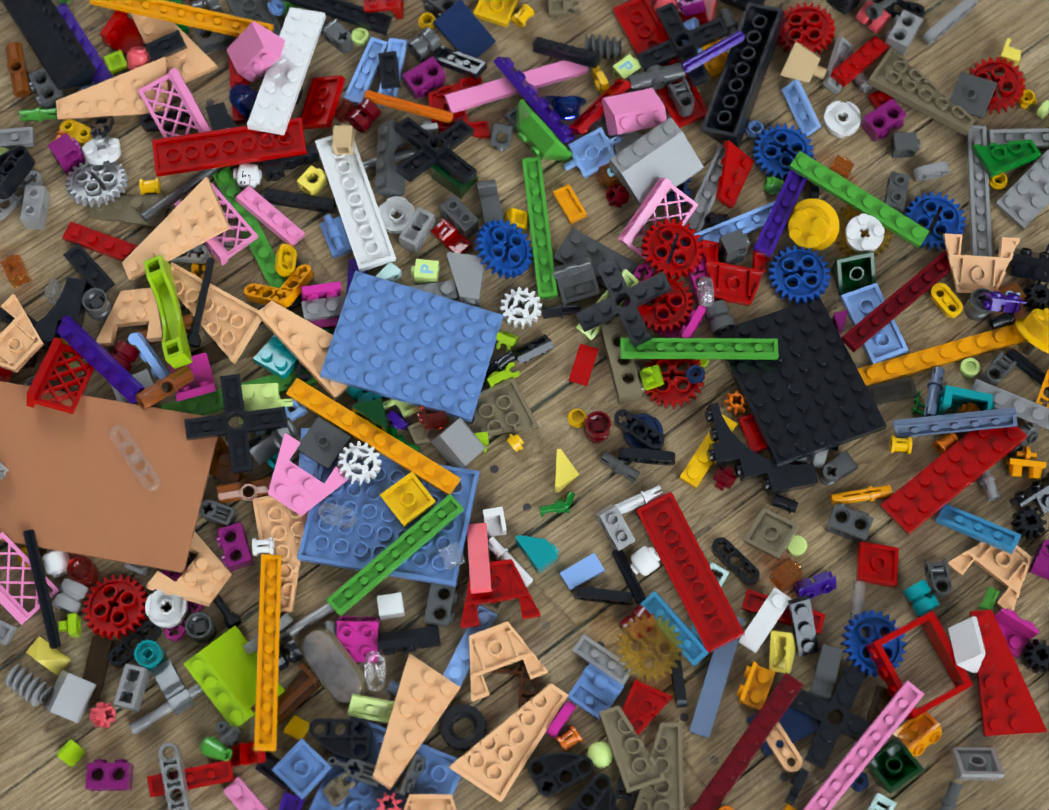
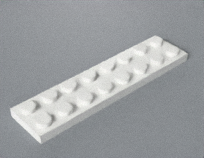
M293 7L289 8L279 36L286 40L281 56L266 71L247 123L248 129L285 135L326 19L325 13Z
M333 135L316 140L315 143L359 271L363 272L388 262L396 261L355 140L353 155H335L332 147Z

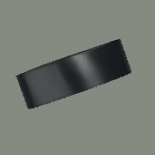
M18 146L0 155V199L11 197L35 165V159L24 146Z
M318 718L310 723L309 732L322 747L335 756L345 760L358 759L361 761H366L370 757L372 730L366 720ZM322 724L325 726L324 732L319 735L315 734V727ZM338 725H345L346 730L343 734L338 735L335 733ZM361 725H363L364 728L367 729L366 731L362 732V735H360L359 732L356 731L357 729H360ZM357 747H366V753L363 756H356L355 750Z
M570 752L548 753L532 759L528 764L529 776L538 793L544 798H551L588 778L594 769L593 761L590 758ZM582 762H586L590 766V770L586 773L581 772L578 768V765ZM534 764L542 765V773H533L531 770ZM564 772H568L572 777L568 783L560 780V775ZM546 782L548 785L552 784L550 793H547V791L543 792L542 790Z
M602 773L594 776L567 810H611L612 786L610 778ZM604 779L607 787L603 790L598 789L595 785L596 780ZM590 795L594 803L591 806H586L582 803V797Z

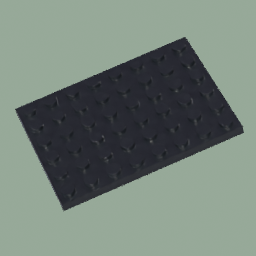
M815 298L812 302L809 300L806 301V304L800 303L737 324L736 326L716 331L713 334L714 338L778 339V360L724 359L741 395L744 397V401L776 467L886 429L887 425L844 342L841 340L821 298Z

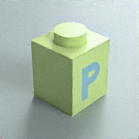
M630 54L612 68V76L616 80H628V76L641 73L639 60L633 58Z
M416 259L415 266L412 265L411 277H414L415 284L438 282L439 261Z

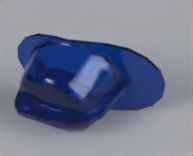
M244 84L235 85L229 91V100L249 120L259 92Z
M580 96L543 97L548 101L549 105L553 106V110L560 115L561 120L579 118L581 106L586 103V99Z

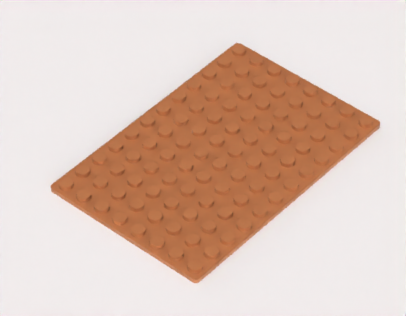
M0 381V460L9 469L5 477L0 480V533L4 532L13 543L26 545L23 532L33 529L38 548L178 573L184 572L218 438L211 437L187 441L184 419L207 416L154 407L143 410L137 404L82 395L74 414L38 404L32 408L26 406L27 391L30 386ZM55 391L58 397L67 394L66 392ZM49 393L43 395L42 399L50 400L53 399V396ZM70 399L61 401L63 405L70 407L72 405Z

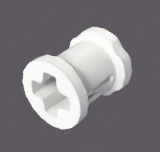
M274 537L263 540L253 538V556L266 553L275 555Z

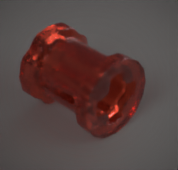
M343 98L342 104L335 111L334 117L341 123H346L347 116L356 109V106L350 100Z

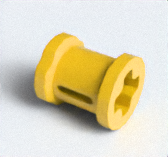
M523 3L520 6V10L511 16V20L519 28H524L525 22L534 16V10L529 5Z
M156 177L154 180L139 179L141 195L146 193L161 194L160 178Z
M891 435L889 441L890 453L896 451L911 454L912 437L895 438L894 435Z

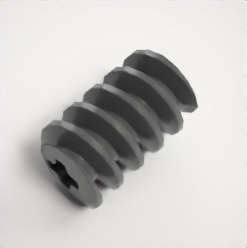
M587 34L585 35V50L600 53V59L603 58L604 54H606L608 60L611 55L614 56V60L618 59L621 54L622 37L617 42L616 36H613L612 40L609 41V37L606 35L603 41L601 35L598 36L597 40H595L594 34H591L589 39Z

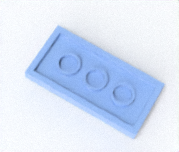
M877 283L843 294L840 297L845 309L848 310L847 314L853 327L885 301ZM895 320L891 321L863 345L871 365L908 352L907 345Z

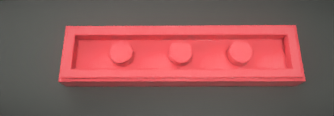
M487 523L469 524L467 541L471 594L492 592Z

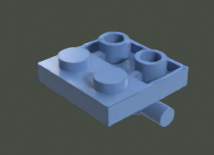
M330 214L325 215V222L320 223V228L333 259L353 252L341 216L332 219Z
M590 663L583 670V674L568 694L567 699L601 722L598 713L612 706L624 686Z

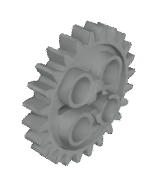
M109 160L104 161L103 165H93L87 161L86 164L80 162V167H73L74 172H68L69 177H66L67 182L65 186L68 196L71 197V200H75L76 204L82 203L83 207L87 204L90 205V208L94 204H97L98 207H100L101 203L108 205L109 200L115 202L114 197L120 198V193H125L124 188L128 187L126 171L123 169L122 164L118 165L116 160L109 163Z

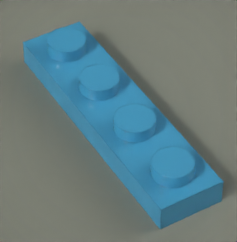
M948 504L942 507L936 518V523L1010 554H1013L1021 538V534Z
M653 591L640 604L650 612L657 625L693 666H696L709 654L703 643L657 591Z

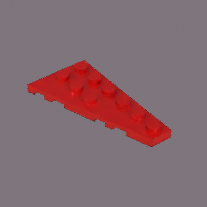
M970 611V618L977 617L986 653L976 673L983 736L1047 732L993 611Z

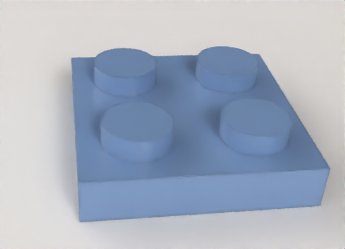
M301 738L276 764L272 771L303 800L327 775L332 767Z

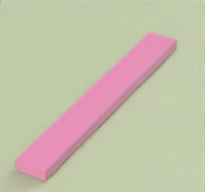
M563 60L522 73L526 76V81L537 89L588 74L589 69L587 66ZM505 77L445 95V100L450 112L456 113L520 93Z
M907 680L802 810H831L923 697L924 693Z

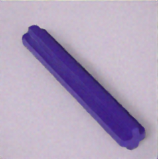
M742 31L735 32L683 62L682 69L685 73L692 71L744 41L745 35Z

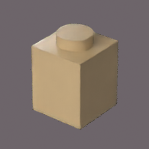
M347 124L334 125L332 147L335 155H353L355 139L353 126Z

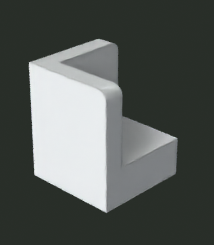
M503 506L484 509L483 517L484 523H487L488 537L507 535Z
M401 592L377 596L381 620L405 616Z

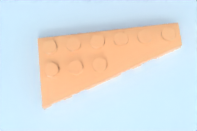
M131 14L145 44L179 29L187 48L166 57L168 74L170 70L176 67L185 83L218 68L175 23ZM169 79V80H168V85H169V91H170L173 84H172L171 80Z
M166 57L56 100L57 119L135 116L150 113L138 90L168 74ZM168 80L163 82L162 90L169 91ZM150 89L144 94L147 99L154 101L157 91ZM160 92L157 102L167 104L169 94ZM156 105L154 112H165L166 107Z
M205 177L122 262L129 280L133 281L146 274L143 261L162 255L168 262L230 229L209 178Z
M171 262L170 266L177 296L195 316L203 279ZM212 284L209 285L201 326L214 339L221 350L225 352L232 363L236 364L262 320L257 316L259 310Z
M273 301L257 312V316L333 399H336L347 389L348 385L320 377L333 338L332 334Z
M270 495L255 498L252 501L259 540L274 537L275 555H282L280 615L286 612L291 613L294 609L301 564L297 556L308 512L300 516Z
M410 653L372 777L389 790L460 690L458 685Z
M552 683L548 684L448 768L499 802H502L568 697V694Z

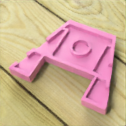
M285 433L268 495L302 516L347 480H344L345 473L340 474V469L335 467L325 483H322L290 462L289 460L300 445V442Z

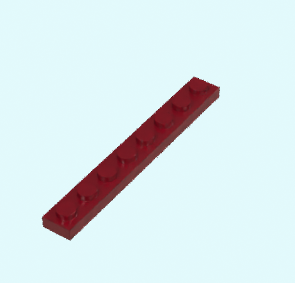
M945 250L841 337V340L853 353L951 272L947 251Z
M785 673L690 810H718L804 684L788 673Z

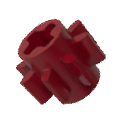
M613 184V188L607 190L606 199L609 201V206L622 208V204H627L629 193L624 186Z
M728 465L725 469L719 467L713 477V480L716 481L715 487L721 491L725 487L730 490L737 479V476L733 475L735 469Z

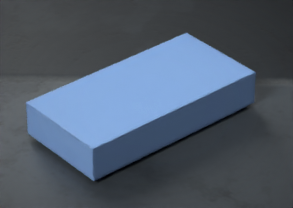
M595 553L562 571L560 576L568 589L572 591L575 587H579L601 574L605 569Z

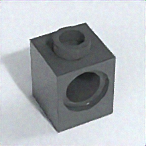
M495 122L490 145L495 146L494 149L499 151L511 148L515 126ZM500 132L506 134L507 139L505 142L498 140Z
M916 132L893 133L890 140L892 158L915 157L917 150L920 149V140L917 139Z

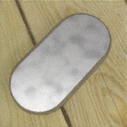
M317 629L308 633L302 645L303 656L330 695L341 703H350L352 693L362 695L365 689L363 687V682H365L364 674L336 635L329 630Z

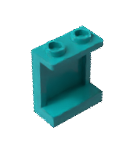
M946 385L939 396L936 416L944 415L949 408L958 409V407L966 403L976 404L980 411L994 410L993 394Z

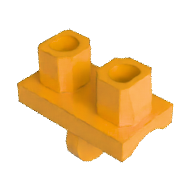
M1025 446L1023 451H1016V457H1022V459L1010 458L1005 460V465H1008L1009 476L1021 477L1022 467L1028 468V478L1040 479L1042 469L1046 468L1047 463L1030 460V458L1036 459L1037 453L1031 452L1029 446Z

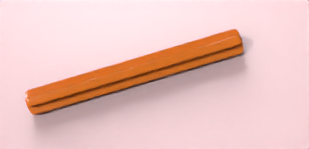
M366 90L364 98L376 104L446 123H451L453 120L452 112Z

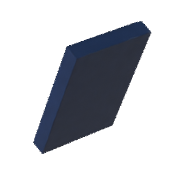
M458 0L433 22L434 26L456 51L474 58H478L496 42L462 0Z
M790 707L779 721L792 743L815 733L819 727L816 720ZM757 713L746 718L748 725H750ZM777 740L776 746L778 748H782L784 746V742L782 740ZM765 741L761 750L764 756L767 757L773 754Z

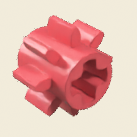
M104 702L96 703V708L90 709L89 719L94 723V727L108 728L110 727L109 722H115L116 710L111 707V703L104 704Z
M384 792V798L382 800L377 799L381 806L376 810H386L384 804L385 802L389 803L390 800H393L394 808H389L388 810H401L398 804L402 800H395V792L391 796Z

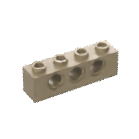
M618 322L601 326L600 334L618 404L640 400L645 389L642 381H639L638 374H640L639 365L634 363V359H621L620 347L614 346L615 342H620V338H629L623 323ZM626 360L628 364L621 365L618 361ZM629 377L632 379V382L625 383L623 378Z

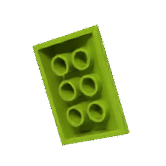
M236 625L184 663L185 667L232 728L234 726H241L255 715L250 708L255 704L257 653L255 651L250 655L246 653L242 646L248 641ZM278 682V696H279V695H281L285 690L283 689V687H282V686L280 685V683Z

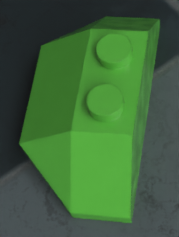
M521 99L517 105L516 132L518 133V138L530 146V151L536 157L539 156L544 160L568 161L573 153L526 102Z

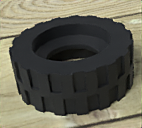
M470 704L452 706L441 719L442 737L447 745L456 751L465 752L486 735L485 717L477 707H473ZM462 717L469 718L474 724L473 733L466 738L458 737L453 730L455 721Z

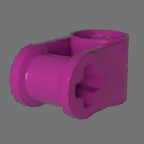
M1048 539L1039 545L1029 568V573L1049 580V553L1046 548L1047 546L1049 547Z

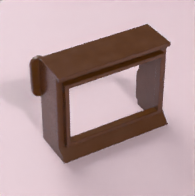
M302 663L298 665L304 674L278 697L277 727L321 686L317 678L309 671L310 667L307 663L305 665ZM255 704L250 708L254 713Z

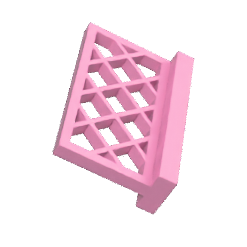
M176 67L170 70L169 74L138 90L164 138H168L167 135H171V137L181 136L175 134L178 124L187 126L185 135L189 134L190 128L197 129L199 133L212 131ZM169 79L173 84L171 92L161 89L163 82ZM150 89L157 91L154 101L147 99L144 93ZM160 92L169 94L167 104L157 102ZM173 96L181 98L180 108L170 105ZM156 105L166 107L163 117L155 114ZM169 108L178 110L176 120L166 118ZM181 112L189 113L191 116L188 124L179 121ZM165 120L175 123L172 133L163 129Z
M659 178L617 239V241L626 245L644 260L647 257L641 256L642 252L640 250L642 249L633 246L632 242L636 237L642 236L643 239L646 236L644 228L646 222L653 221V225L656 226V220L667 219L669 221V218L678 216L679 222L683 220L682 226H684L698 206L696 202L671 184L672 182L667 178ZM669 189L675 192V201L667 202L666 193ZM686 201L692 205L688 212L681 213L680 202ZM676 203L678 214L669 215L667 204ZM664 205L665 216L656 217L655 209L657 206Z
M211 183L217 198L220 199V205L227 207V212L224 213L227 221L228 218H236L239 221L238 226L229 225L230 229H228L237 231L236 238L225 237V231L222 237L215 236L202 243L220 265L223 266L228 263V258L258 239V235ZM181 200L174 204L175 208L182 202ZM240 231L249 232L251 235L247 239H239ZM224 242H235V247L227 251L224 248Z
M2 532L0 533V540L3 538L8 543V552H0V555H8L7 567H0V569H7V580L0 581V603L21 625H24L40 609L37 591L36 596H24V584H35V582H24L25 569H32L29 558ZM11 555H20L22 557V567H10ZM10 569H22L21 582L9 581ZM45 576L47 584L53 589L49 594L51 599L60 590ZM9 584H21V596H12L9 593ZM15 598H21L20 603ZM23 598H36L35 608L28 613L23 607Z

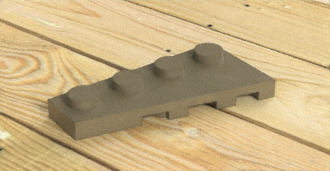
M166 195L114 197L115 202L109 200L108 205L101 203L100 207H98L97 204H94L90 208L91 219L109 222H123L127 225H141L144 228H156L167 217V208L148 222L143 220L141 214L166 197Z
M620 706L600 711L598 714L626 794L667 780L645 748L642 740L634 731L633 726Z

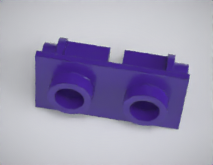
M994 290L991 293H982L987 297L983 302V308L987 311L1000 312L1002 305V312L1015 314L1021 309L1020 303L1026 304L1024 300L1019 298L1020 295L1009 292L1007 295H1003V293Z
M824 571L813 576L814 583L811 582L810 578H807L793 585L795 593H798V598L808 595L811 600L815 596L830 593L836 589V576H833L831 571Z

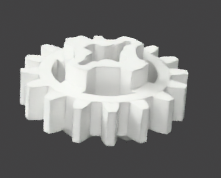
M518 287L517 292L511 289V295L505 293L506 300H501L502 307H500V312L504 315L503 319H507L508 325L514 323V328L521 325V328L524 329L525 324L531 327V321L538 322L537 316H541L540 309H542V304L539 303L540 297H535V291L528 293V288L521 291V288ZM513 301V305L508 309L509 304ZM534 307V310L530 315L529 311L532 310V308Z
M358 441L356 446L350 443L349 449L343 448V453L339 454L338 458L340 461H338L337 466L342 467L339 473H345L344 480L351 478V484L356 480L361 485L363 480L368 484L370 477L372 479L376 478V473H379L381 469L379 466L382 460L377 459L380 454L373 452L374 446L369 449L367 442L364 446H361L360 441ZM350 455L351 460L346 463V459ZM372 463V469L368 471V466Z

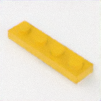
M722 414L730 430L733 432L737 427V423ZM710 431L679 477L680 480L695 489L712 465V462H709L707 458L709 446L715 443L710 438Z

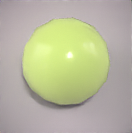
M597 741L587 751V757L593 761L594 767L604 768L613 760L610 745L606 742Z

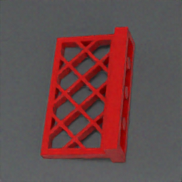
M54 337L27 391L26 406L34 408L38 404L74 414L95 368L89 363L84 365L82 362L84 358L73 347L62 344V339ZM63 353H71L74 357L65 359ZM77 361L80 366L71 369L69 363ZM64 365L67 370L58 373L56 368ZM84 371L86 376L77 378L74 373ZM71 375L73 380L65 383L62 377ZM58 379L60 385L51 387L49 382ZM77 384L79 390L70 392L68 387ZM64 389L67 394L58 397L55 391ZM49 393L53 396V399L50 400L42 399L43 395ZM70 399L72 405L71 407L63 405L61 401Z

